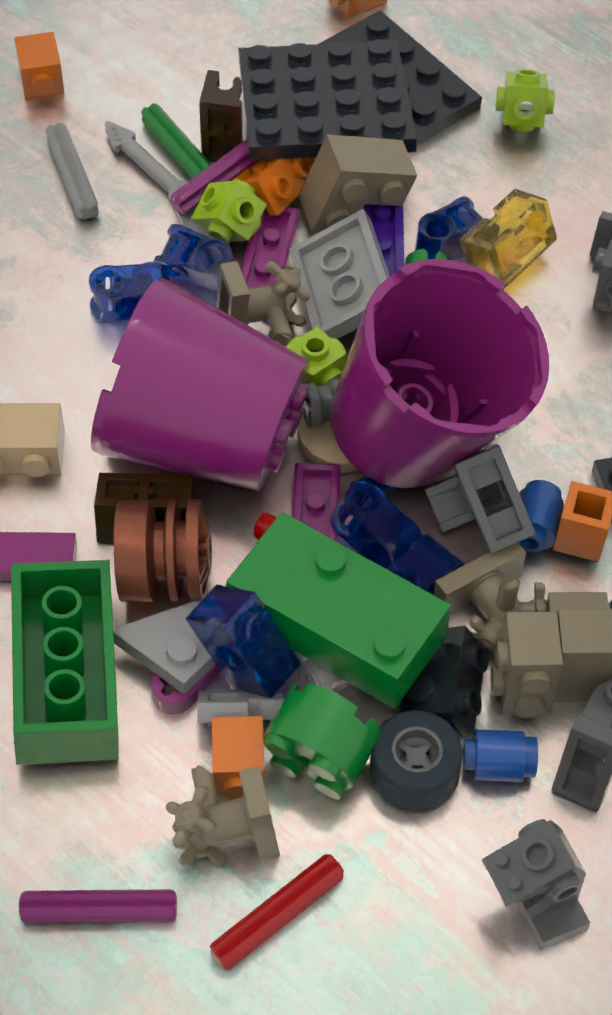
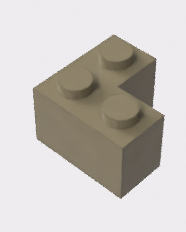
M326 135L301 189L299 199L311 231L319 233L360 211L364 204L402 206L418 175L403 140Z
M548 592V612L557 611L563 668L554 702H588L594 689L612 678V609H609L607 592Z

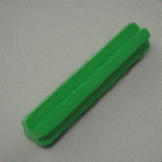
M152 103L149 107L142 109L141 114L143 115L142 122L191 179L212 165L160 105Z

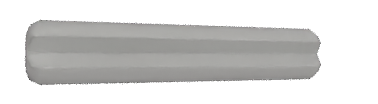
M60 122L55 126L49 125L45 130L47 134L46 139L76 214L82 220H86L89 217L95 218L99 214L98 202L67 126Z

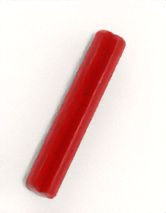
M324 854L213 941L210 945V953L218 965L224 970L231 969L342 881L344 870L340 863L332 855Z

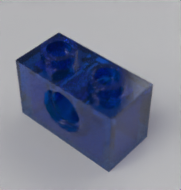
M216 584L185 618L233 690L248 692V694L251 693L271 699L301 665L256 592Z

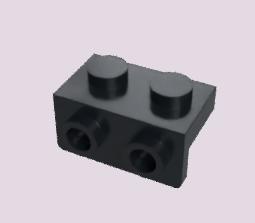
M465 625L448 628L447 637L402 698L399 713L411 710L431 712L448 721V723H452L462 735H471L475 730L476 718L482 709L480 691L483 673L488 668V654L485 646L477 641L476 637Z

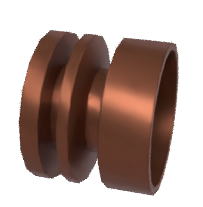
M177 499L170 500L166 509L165 522H157L155 508L151 500L118 502L114 520V570L117 593L121 602H153L159 580H166L168 593L172 601H180L183 579H187L189 596L192 601L205 598L207 581L212 570V537L210 526L205 517L202 499H189L186 521H182L179 501Z

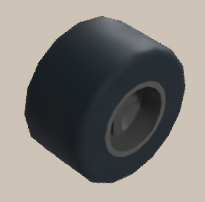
M417 710L397 713L383 722L380 726L382 734L373 747L370 757L369 773L374 789L384 801L400 810L421 812L431 810L447 801L458 785L463 756L460 738L448 721L431 712Z

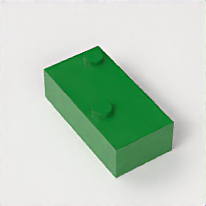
M284 512L280 513L226 581L227 611L229 614L394 709L445 640L448 633L451 611L449 603Z
M110 560L11 564L13 736L16 765L119 760Z

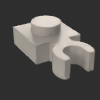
M249 690L199 691L197 701L198 723H209V727L212 728V717L263 716V720H272L284 701L283 692L266 691L249 694Z

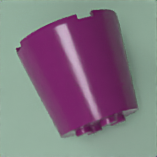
M428 259L400 267L395 274L387 278L382 284H379L366 305L330 409L331 427L335 440L345 457L359 471L377 482L393 487L415 488L425 486L454 469L453 462L482 450L517 426L537 406L544 394L549 377V354L546 340L537 319L529 307L526 305L522 309L502 289L505 286L504 282L480 268L463 262Z
M161 278L160 281L155 280L148 287L135 308L112 359V363L120 365L112 391L106 389L101 391L92 425L91 449L93 452L103 456L259 492L271 471L278 472L287 449L285 447L288 437L293 438L303 413L300 410L310 387L305 384L310 368V360L164 278Z

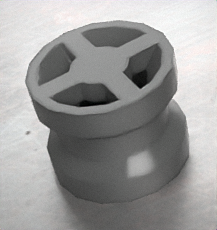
M339 378L330 379L325 385L320 386L315 385L313 382L305 383L310 387L302 406V412L308 428L320 427L324 421H330L331 403L340 380Z

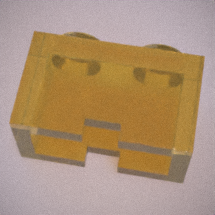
M516 188L493 208L495 215L489 221L481 219L460 238L467 264L480 268L505 283V286L502 288L503 290L557 240L547 199Z

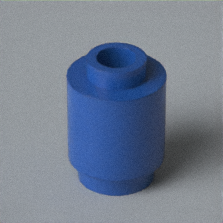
M533 480L528 482L519 494L536 534L519 541V544L525 551L539 552L552 547L555 543L564 501L558 486L545 480Z
M475 729L473 738L464 739L463 770H471L472 779L477 781L523 782L524 777L535 778L538 767L537 738L525 736L524 731Z

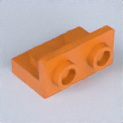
M312 157L259 160L234 179L242 180L255 189L254 195L267 204L265 208L269 215L277 216L300 194L314 160Z

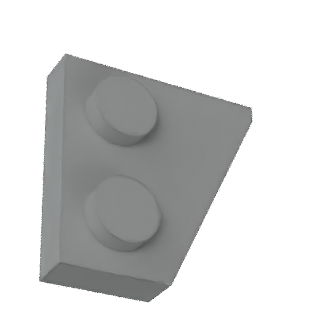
M211 595L120 626L113 631L114 644L185 695L250 632V625L229 614L227 605Z

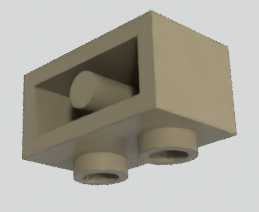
M557 611L506 612L501 641H496L495 643L496 666H491L490 670L492 696H500L502 714H516L522 718H533L543 713L552 712L563 668Z

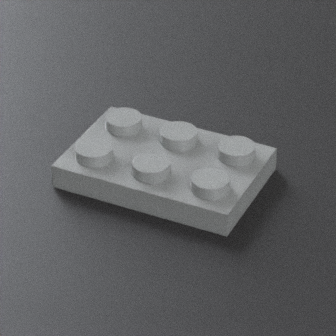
M361 209L289 248L294 268L297 267L301 270L299 276L300 286L310 292V298L305 302L312 329L318 326L330 338L336 339L357 329L373 292L379 284H382L390 277L371 219L365 210Z

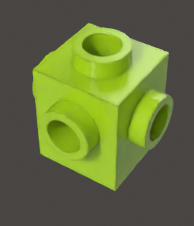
M520 69L516 72L506 71L505 86H497L495 111H502L503 125H509L515 131L529 132L533 131L534 127L544 128L545 114H553L555 90H548L546 74L531 69ZM524 101H528V102H531L532 104H521V103L524 102Z
M233 179L232 181L209 183L191 220L205 229L206 233L218 242L229 244L230 241H249L250 237L260 227V217L267 204L254 195L255 189L242 180Z
M318 326L303 336L299 335L293 338L286 346L310 360L306 383L313 382L315 385L320 386L325 385L330 379H340L347 360L346 350L339 340L330 338Z

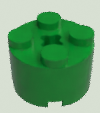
M295 683L292 685L262 737L264 738L263 745L273 754L269 763L275 770L290 778H295L298 772L314 779V787L322 794L338 800L344 791L352 789L382 733L377 723L371 717L366 725L354 715L359 707L345 697L311 683H307L303 691H300L299 684Z

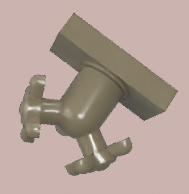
M238 261L221 263L216 307L246 325L268 320L271 327L268 337L283 346H287L294 338L290 327L293 324L299 327H303L306 324V319L302 315H296L292 310L297 302V297L303 302H307L310 298V292L300 286L299 276L301 270L297 267L291 270L281 269L276 262L269 261L265 265V269L276 277L274 285L248 288Z
M519 542L494 553L489 552L435 581L433 595L451 605L450 615L474 603L488 622L485 625L481 618L473 615L469 623L471 628L477 632L472 634L479 643L485 646L487 651L495 652L496 641H501L506 612H548L547 600L544 599L546 588L542 582L534 583L533 600H530V602H520L517 599L520 586L518 579L522 575L526 551Z
M198 765L196 768L191 769L195 788L192 801L183 802L181 805L174 801L166 804V811L175 815V821L172 825L176 833L173 837V845L176 848L185 849L179 858V863L182 866H188L194 858L200 859L205 856L213 864L220 866L224 864L226 857L213 846L250 838L256 842L260 860L280 856L260 766L239 771L244 792L241 794L242 797L219 803L213 775L204 767Z

